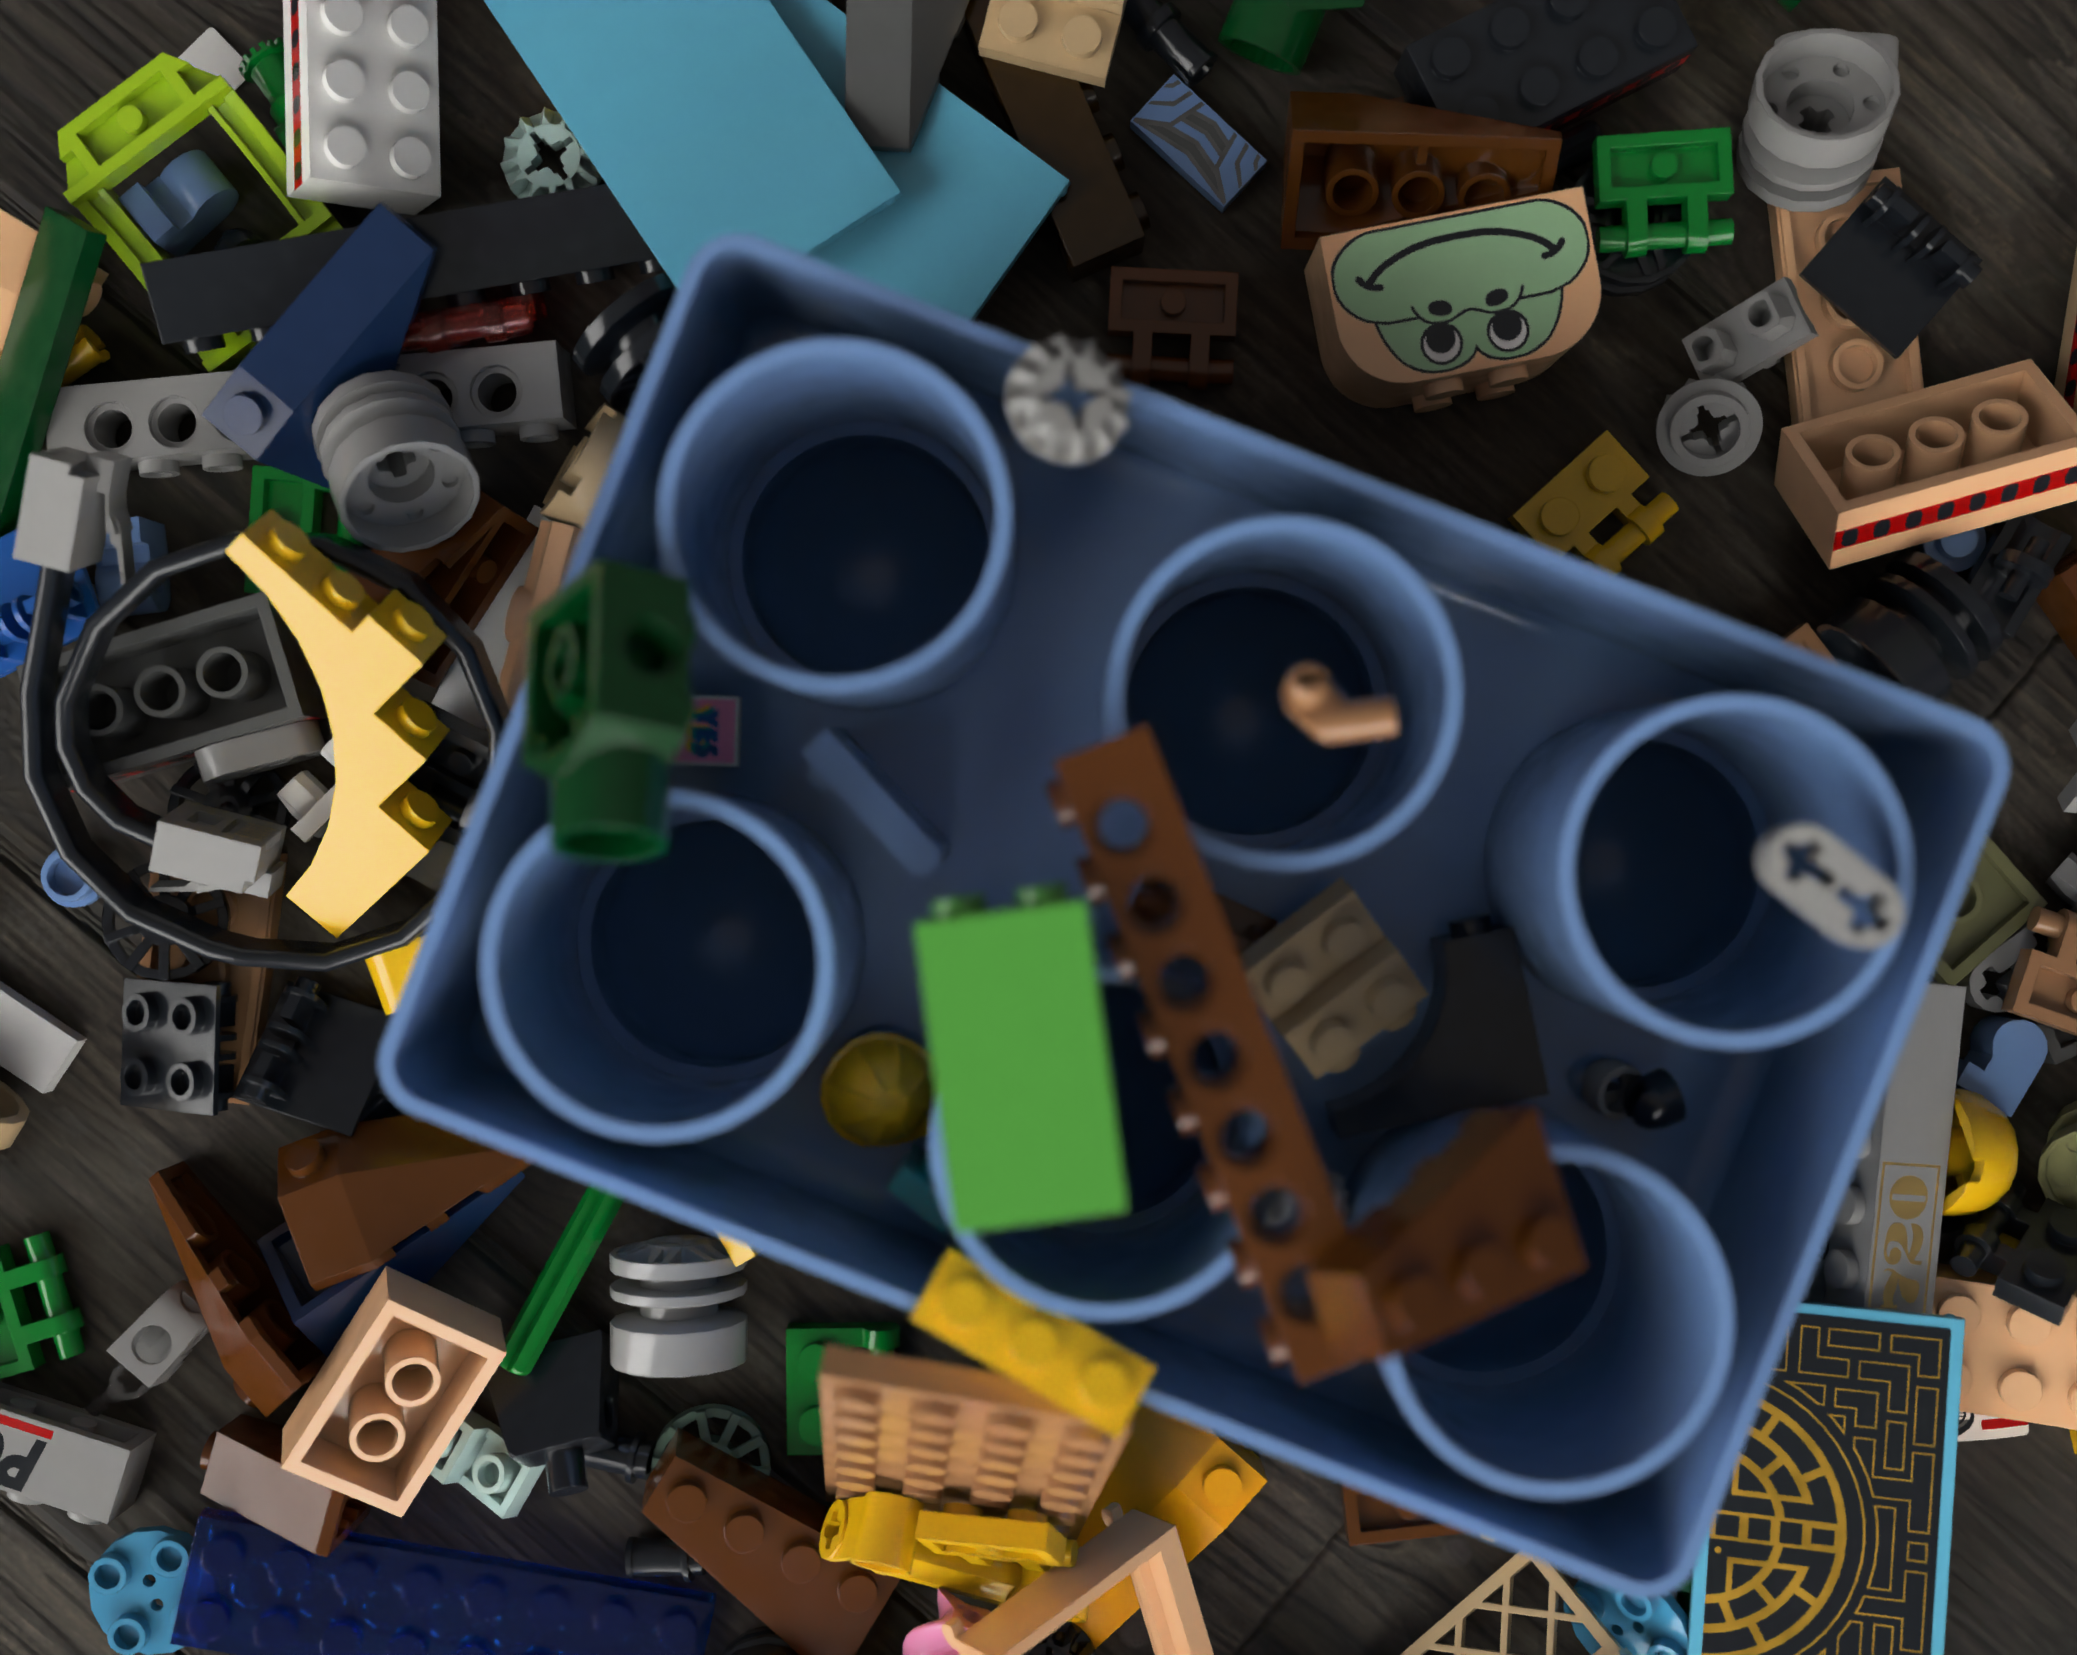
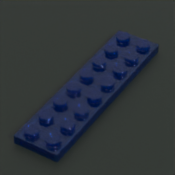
M205 1507L198 1516L170 1644L237 1655H704L716 1604V1593L352 1532L328 1557H324L300 1547L236 1512Z

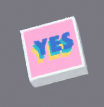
M695 695V711L688 728V734L671 760L670 765L740 767L742 698L739 696Z

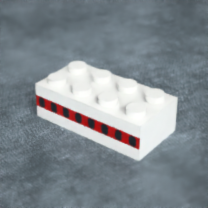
M283 0L287 197L374 209L380 202L384 201L397 213L418 214L441 197L437 0Z

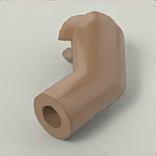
M1314 663L1299 664L1287 674L1286 681L1281 688V700L1285 710L1291 718L1317 741L1324 744H1335L1397 735V715L1392 696L1348 701L1326 680L1327 672L1321 666Z

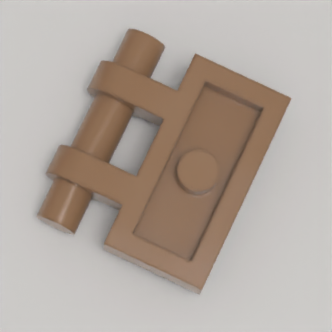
M2036 906L2028 916L2027 929L2048 936L2049 947L2047 953L2035 949H2020L2001 1010L2077 1036V913L2065 908L2054 912Z

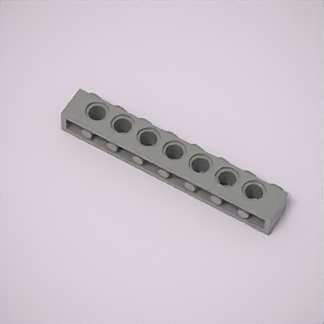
M556 340L399 355L397 361L400 364L399 372L418 375L436 386L439 391L451 390L452 405L450 409L453 413L454 421L460 430L461 439L467 449L491 447L496 445L495 437L518 434H520V441L550 442L559 439L560 430L577 429L570 353ZM234 371L61 387L46 433L47 450L66 446L89 453L107 450L132 457L130 471L139 470V476L144 478L176 477L180 475L179 466L201 464L202 469L207 472H234L243 469V460L254 459L201 415ZM504 384H515L517 394L512 406L504 411L494 412L491 399L495 390ZM194 413L196 418L195 431L187 440L181 442L178 435L179 425L186 416ZM130 420L132 424L131 437L127 443L118 447L116 432L122 423Z

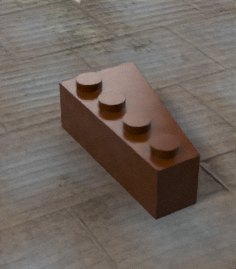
M679 1427L646 1481L641 1512L799 1655H855L900 1581V1578L872 1572V1570L851 1563V1560L833 1562L821 1558L819 1540L822 1525L829 1510L828 1507Z

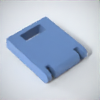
M826 728L800 752L811 765L805 775L806 778L821 794H824L829 789L832 792L835 791L910 873L919 877L928 876L947 859L951 850L948 840L845 728Z

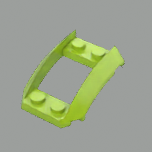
M163 52L57 131L60 160L66 163L68 190L63 195L71 205L75 206L94 228L107 235L106 242L123 260L146 290L140 263L172 257L165 249L153 242L118 200L119 196L112 188L209 115H212L299 224L281 239L343 229L324 202L287 197L286 153L225 78L221 75L216 76L195 68L189 62ZM249 330L223 334L226 343L224 348L197 352L203 360L202 364L209 373L232 371L238 367L258 343H252Z

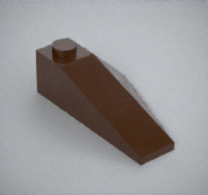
M1290 91L1284 147L1280 248L1314 250L1319 237L1550 193L1553 190L1563 140L1562 134L1559 131L1357 93Z

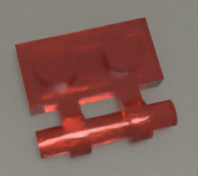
M543 292L515 297H502L476 304L453 308L446 307L418 313L414 322L408 327L402 351L427 348L429 353L433 354L471 344L470 340L485 337L488 343L506 341L513 337L532 334L534 328L533 321L548 316Z

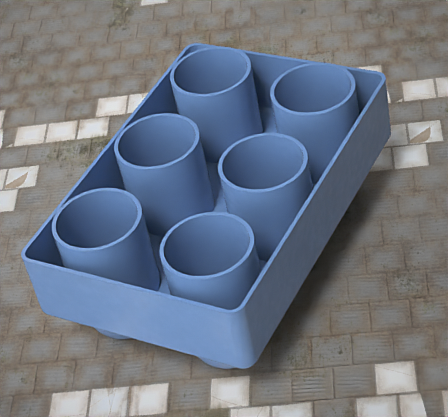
M729 233L718 236L704 244L694 254L687 266L561 589L600 557L690 580V612L694 614L696 619V636L689 652V687L692 688L695 695L739 696L742 698L740 767L670 765L668 849L658 856L630 862H595L560 854L553 850L549 844L552 779L523 765L525 678L380 1047L378 1056L379 1075L390 1098L401 1108L414 1115L911 1312L914 1311L948 1248L978 1264L998 1284L1019 1298L1040 1308L1068 1316L1157 1367L1139 1400L1143 1404L1625 1595L1637 1598H1655L1666 1595L1680 1587L1690 1577L1698 1562L2006 790L2010 774L2008 752L1998 733L1990 725L1974 716L1123 381L1125 389L1133 391L1128 404L1127 421L1130 424L1117 443L1107 453L1087 463L1068 465L1052 462L1034 453L1020 440L1009 421L1006 410L1005 390L1009 374L1016 362L1032 344L752 234ZM1065 373L1063 386L1056 394L1047 396L1045 400L1067 404L1070 416L1075 417L1076 423L1078 410L1085 403L1094 400L1096 397H1088L1087 393L1074 392L1071 380H1067ZM1314 663L1321 666L1327 672L1326 680L1348 701L1392 696L1397 715V735L1335 744H1324L1317 741L1291 718L1285 710L1281 700V688L1286 681L1287 674L1299 664ZM1148 725L1214 892L1278 920L1277 926L1342 877L1357 894L1386 938L1401 953L1429 994L1416 1004V1014L1409 1024L1395 1031L1383 1029L1360 1047L1359 1059L1351 1068L1341 1073L1327 1072L1317 1080L1260 1008L1319 1160L1326 1165V1171L1338 1173L1345 1178V1189L1350 1192L1348 1206L1351 1207L1347 1231L1352 1229L1375 1206H1385L1414 1179L1410 1173L1427 1157H1437L1463 1132L1460 1126L1475 1111L1536 1106L1588 1268L1389 1360L1366 1358L1303 1384L1299 1383L1290 1360L1274 1365L1256 1320L1257 1317L1270 1313V1309L1259 1283L1244 1289L1226 1244L1227 1241L1239 1237L1240 1233L1229 1206L1216 1212L1213 1211L1196 1165L1210 1160L1199 1130L1183 1135L1165 1090L1180 1084L1169 1054L1153 1059L1135 1013L1149 1008V1003L1138 977L1126 982L1122 981L1105 936L1120 931L1108 900L1092 906L1075 860L1089 855L1088 849L1078 824L1062 830L1045 787V783L1059 778L1054 761ZM826 728H845L948 840L951 848L949 856L928 876L919 877L910 873L835 791L832 792L829 789L824 794H821L806 778L805 775L811 765L800 752ZM1123 799L1114 800L1107 804L1100 813L1098 820L1099 832L1104 841L1110 846L1116 848L1132 846L1139 841L1144 833V814L1131 801ZM1786 823L1812 824L1828 831L1889 880L1901 893L1906 910L1904 924L1899 934L1887 945L1874 949L1845 946L1830 939L1768 889L1758 877L1754 861L1755 851L1762 836L1773 827ZM1808 843L1804 846L1787 844L1784 846L1782 853L1790 861L1784 874L1786 877L1791 874L1808 875L1820 882L1824 876L1808 864L1805 859L1808 850L1811 848ZM1143 879L1140 880L1133 887L1130 893V908L1138 893V890L1142 884ZM1066 881L1068 896L1084 894L1087 903L1128 1211L955 1234L937 1096L933 1106L930 1132L927 1135L910 1142L890 1146H860L842 1138L827 1122L819 1100L821 1076L834 1053L849 1040L869 1032H895L913 1040L931 1053L913 923L923 915L932 914L931 902L936 901V898L984 892L986 907L1017 903L1016 890L1018 887ZM1839 889L1835 896L1849 906L1854 913L1848 926L1862 925L1871 927L1876 918L1871 915L1868 907L1874 897L1872 895L1867 898L1850 896ZM1481 914H1490L1492 924L1498 923L1511 926L1516 935L1549 1094L1492 1107L1474 1108L1441 1118L1339 1139L1330 1128L1325 1102L1357 1091L1381 1076L1402 1056L1421 1027L1428 1009L1434 979V953L1431 937L1450 934L1448 922ZM1184 954L1169 959L1160 972V986L1163 992L1179 999L1188 998L1196 994L1202 987L1205 979L1203 964ZM1209 1032L1202 1035L1196 1040L1191 1049L1190 1060L1192 1066L1206 1074H1215L1223 1071L1233 1060L1235 1053L1234 1042L1230 1036L1221 1032ZM1602 1058L1620 1060L1636 1068L1641 1074L1657 1068H1663L1672 1075L1683 1094L1686 1104V1118L1672 1126L1657 1130H1646L1639 1127L1630 1117L1619 1120L1610 1119L1592 1109L1583 1098L1582 1088L1584 1082L1582 1081V1076L1589 1065ZM1619 1077L1613 1078L1610 1082L1619 1083ZM1248 1109L1232 1113L1222 1126V1142L1235 1149H1246L1255 1145L1264 1132L1263 1116L1256 1111ZM913 1143L925 1152L930 1149L931 1171L936 1193L943 1213L950 1225L944 1234L886 1189L897 1163ZM1279 1187L1268 1188L1256 1197L1252 1206V1217L1258 1222L1265 1224ZM961 1245L964 1247V1249L966 1250V1252H964V1251L961 1249ZM1312 1265L1298 1266L1287 1274L1282 1287V1292L1286 1296L1297 1300L1313 1296L1305 1273Z

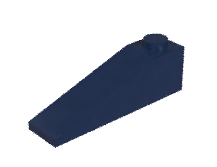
M384 201L380 202L238 365L201 415L256 461L330 489L329 482L323 474L321 462L314 449L311 428L319 405L338 386L362 374L387 370L398 371L400 364L397 361L408 327L415 320L438 248Z
M521 1171L490 1193L475 1191L446 1211L450 1220L431 1232L425 1225L393 1246L397 1256L379 1268L320 1291H316L309 1283L286 1221L258 1239L257 1243L293 1323L328 1358L385 1266L426 1284L524 1179L525 1175Z

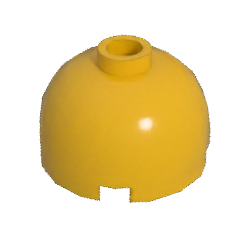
M1956 1088L1942 1216L1970 1215L1989 1208L1997 1203L2010 1189L2017 1172L2019 1150L2014 1128L2006 1114L1981 1094Z

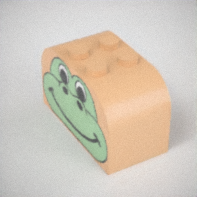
M1583 186L1319 237L1304 269L1320 357L1324 370L1332 384L1347 398L1361 405L1373 408H1391L1413 404L1415 413L1428 412L1450 406L1452 404L1451 397L1455 395L1475 392L1476 399L1483 401L1514 393L1515 384L1528 381L1542 374L1587 333L1596 318L1601 300V281Z

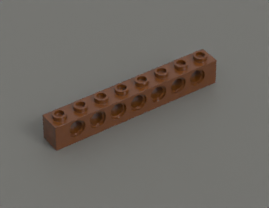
M1148 725L1054 761L1059 778L1045 783V787L1062 830L1078 824L1088 849L1089 855L1075 860L1092 906L1108 900L1120 931L1105 936L1122 981L1126 982L1138 977L1150 1007L1135 1013L1153 1059L1169 1054L1180 1084L1165 1090L1183 1135L1199 1130L1210 1160L1196 1165L1213 1211L1216 1212L1229 1206L1240 1233L1239 1237L1227 1241L1226 1244L1244 1289L1259 1283L1270 1309V1313L1257 1317L1256 1320L1274 1365L1290 1360L1299 1383L1303 1384L1366 1359L1365 1357L1331 1354L1313 1296L1297 1300L1286 1296L1282 1292L1284 1279L1292 1269L1301 1265L1315 1264L1348 1231ZM1119 799L1128 800L1136 804L1145 817V830L1142 837L1134 845L1126 848L1110 846L1104 841L1098 828V820L1103 808L1110 802ZM1147 877L1164 878L1172 886L1175 894V904L1172 912L1167 918L1157 923H1145L1136 919L1129 907V896L1133 887L1140 880ZM1189 954L1199 958L1204 966L1205 979L1203 985L1193 996L1183 999L1173 998L1161 989L1160 972L1164 964L1172 957ZM1209 1032L1227 1034L1232 1038L1235 1046L1234 1057L1230 1065L1223 1071L1215 1074H1206L1198 1071L1192 1066L1190 1060L1191 1049L1196 1040ZM1244 1109L1260 1113L1264 1118V1132L1255 1145L1246 1149H1235L1222 1142V1126L1232 1113ZM1272 1187H1282L1290 1190L1294 1194V1206L1290 1215L1285 1220L1277 1224H1263L1252 1217L1253 1203L1262 1191Z

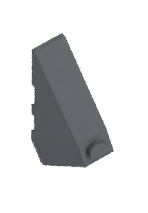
M847 0L845 112L872 151H912L940 83L939 74L954 37L958 39L966 17L964 13L970 0Z

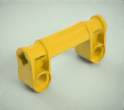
M872 1491L867 1492L865 1496L836 1500L825 1516L820 1533L819 1552L821 1558L833 1562L851 1560L852 1564L872 1570V1572L877 1574L889 1575L937 1589L940 1587L948 1592L993 1603L998 1606L1045 1573V1571L1027 1570L1018 1562L994 1560V1563L988 1566L970 1564L961 1556L935 1554L915 1539L919 1510L924 1511L925 1505L917 1500L891 1493ZM1089 1605L1069 1619L1068 1622H1086Z

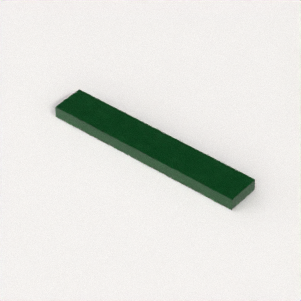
M47 206L44 210L0 357V537L18 527L30 453L40 452L107 237L103 232L67 211Z

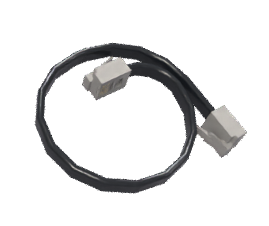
M66 446L30 453L13 552L14 559L41 565L20 685L22 765L24 781L59 857L125 922L208 959L236 966L328 972L411 944L427 929L443 887L407 919L335 943L255 938L223 930L150 897L91 839L58 767V755L76 794L113 830L153 847L148 871L184 879L159 880L149 887V892L202 893L220 889L239 894L247 893L268 899L281 887L286 862L280 861L287 826L190 801L184 802L164 817L138 806L106 774L90 738L89 694L117 626L173 574L229 556L225 551L247 528L152 559L135 574L131 536L133 526L127 509V485L132 457L107 450L89 453ZM304 532L310 543L333 564L389 591L396 589L408 601L424 608L433 619L434 624L447 635L443 642L457 656L488 732V774L511 712L482 640L420 574L337 534ZM109 533V541L117 550L122 587L86 619L58 690L55 693L75 571L102 561L106 534Z

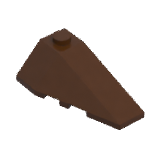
M408 1114L359 1122L353 1137L327 1129L278 1148L277 1198L309 1283L316 1291H320L379 1268L397 1256L393 1246L425 1225L431 1232L450 1220L446 1213L448 1209L477 1190L483 1193H490L534 1162L417 1115Z
M184 1161L157 1171L148 1179L223 1367L233 1378V1387L237 1395L252 1408H258L265 1417H268L316 1377L327 1357L293 1323L260 1250Z

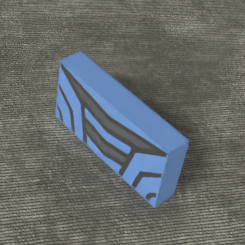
M1175 74L1130 120V128L1221 213L1255 179L1267 163V160Z

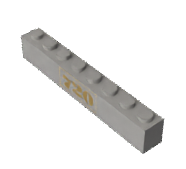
M1931 981L1927 985L1831 1226L1829 1253L1824 1261L1826 1281L1823 1303L1932 1314L1966 987Z

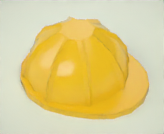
M869 1032L849 1040L832 1055L821 1076L819 1100L827 1122L842 1138L860 1146H890L910 1142L927 1135L930 1132L931 1117L936 1097L931 1053L913 1040L895 1032Z

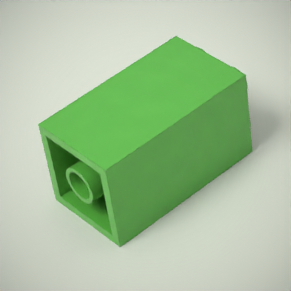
M1066 881L1018 887L1016 890L1017 903L986 907L984 892L936 898V901L931 902L932 914L923 915L913 923L955 1234L1128 1211L1087 903L1084 894L1068 896Z

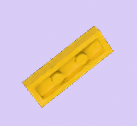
M948 1248L910 1316V1320L1116 1439H1119L1157 1368L1072 1318L1040 1308L1019 1298L998 1284L978 1264Z

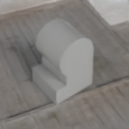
M184 1279L177 1282L161 1295L106 1350L148 1388L166 1382L184 1363L183 1359L192 1351L191 1348L209 1332L192 1287Z

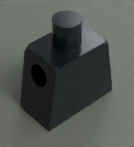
M601 1329L546 1343L531 1373L527 1376L515 1375L499 1365L488 1382L508 1454L512 1460L527 1467L545 1465L548 1491L551 1497L568 1496L587 1490L589 1486L585 1454L612 1448L617 1442L620 1371L615 1370L610 1364V1336Z

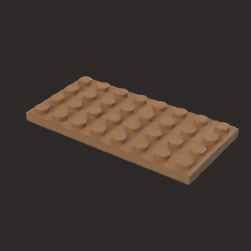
M825 1344L819 1379L826 1502L834 1503L838 1499L843 1500L865 1496L867 1492L876 1491L917 1500L925 1505L924 1511L943 1512L945 1503H963L983 1509V1517L1007 1519L1008 1510L1025 1509L1047 1515V1523H1050L1066 1539L1077 1540L1132 1429L1134 1411L1119 1439H1116L1005 1374Z

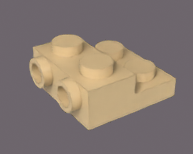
M990 0L978 45L979 56L1105 88L1127 0Z
M1342 877L1239 954L1258 1005L1316 1080L1327 1072L1341 1073L1351 1068L1359 1059L1360 1047L1383 1029L1395 1031L1405 1027L1416 1014V1004L1429 995L1401 953L1386 938L1357 894Z

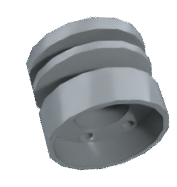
M1840 28L1808 29L1785 37L1766 52L1755 75L1748 101V111L1743 119L1742 131L1736 145L1737 170L1747 188L1767 204L1792 212H1822L1847 203L1865 187L1874 168L1877 155L1884 141L1883 137L1900 97L1899 71L1887 51L1866 36Z
M393 370L367 373L338 386L319 405L311 427L314 449L321 462L323 474L329 482L330 493L340 521L354 539L375 550L404 553L430 548L452 537L471 519L480 499L479 475L470 453L461 439V433L454 421L450 406L436 386L420 376Z
M701 1235L661 1236L615 1248L610 1253V1271L614 1275L623 1278L615 1280L610 1285V1296L616 1302L640 1308L618 1314L610 1321V1364L613 1368L629 1375L658 1378L709 1375L730 1370L744 1364L748 1357V1315L741 1309L718 1303L727 1302L745 1294L747 1291V1279L741 1274L734 1272L744 1269L747 1261L735 1267L720 1239Z

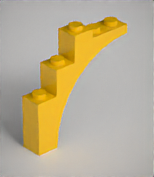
M271 508L241 533L225 552L267 594L297 637L321 687L334 737L335 791L329 825L312 864L286 896L335 938H338L430 852L453 820L439 808L437 802L429 794L417 789L407 780L428 759L450 729L437 719L434 711L425 702L414 698L402 687L444 641L447 635L434 624L433 619L424 608L408 601L396 589L378 605L364 592L363 587L356 578L343 570H339L310 543L307 535L298 526L285 521Z

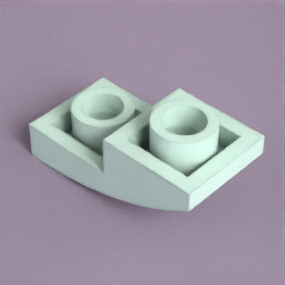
M470 1410L430 1474L443 1485L461 1484L500 1518L506 1519L518 1516L545 1465L527 1467L512 1460L507 1452L501 1428Z

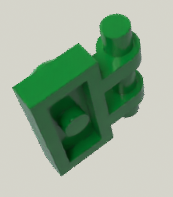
M1731 127L1596 136L1592 143L1595 209L1621 208L1622 225L1597 227L1595 236L1597 253L1622 252L1623 258L1645 257L1647 250L1681 248L1683 255L1705 253L1708 246L1731 245L1733 243V219L1708 218V202L1728 201L1734 194ZM1681 204V221L1648 223L1647 206Z
M50 1230L23 1238L30 1263L16 1266L10 1244L0 1245V1379L27 1372L45 1364L46 1361L39 1342L44 1339L53 1337L60 1360L86 1351L80 1327L85 1325V1320L81 1307H73L63 1276V1273L67 1272L69 1268L64 1252L56 1253ZM36 1282L47 1317L33 1321L23 1286Z

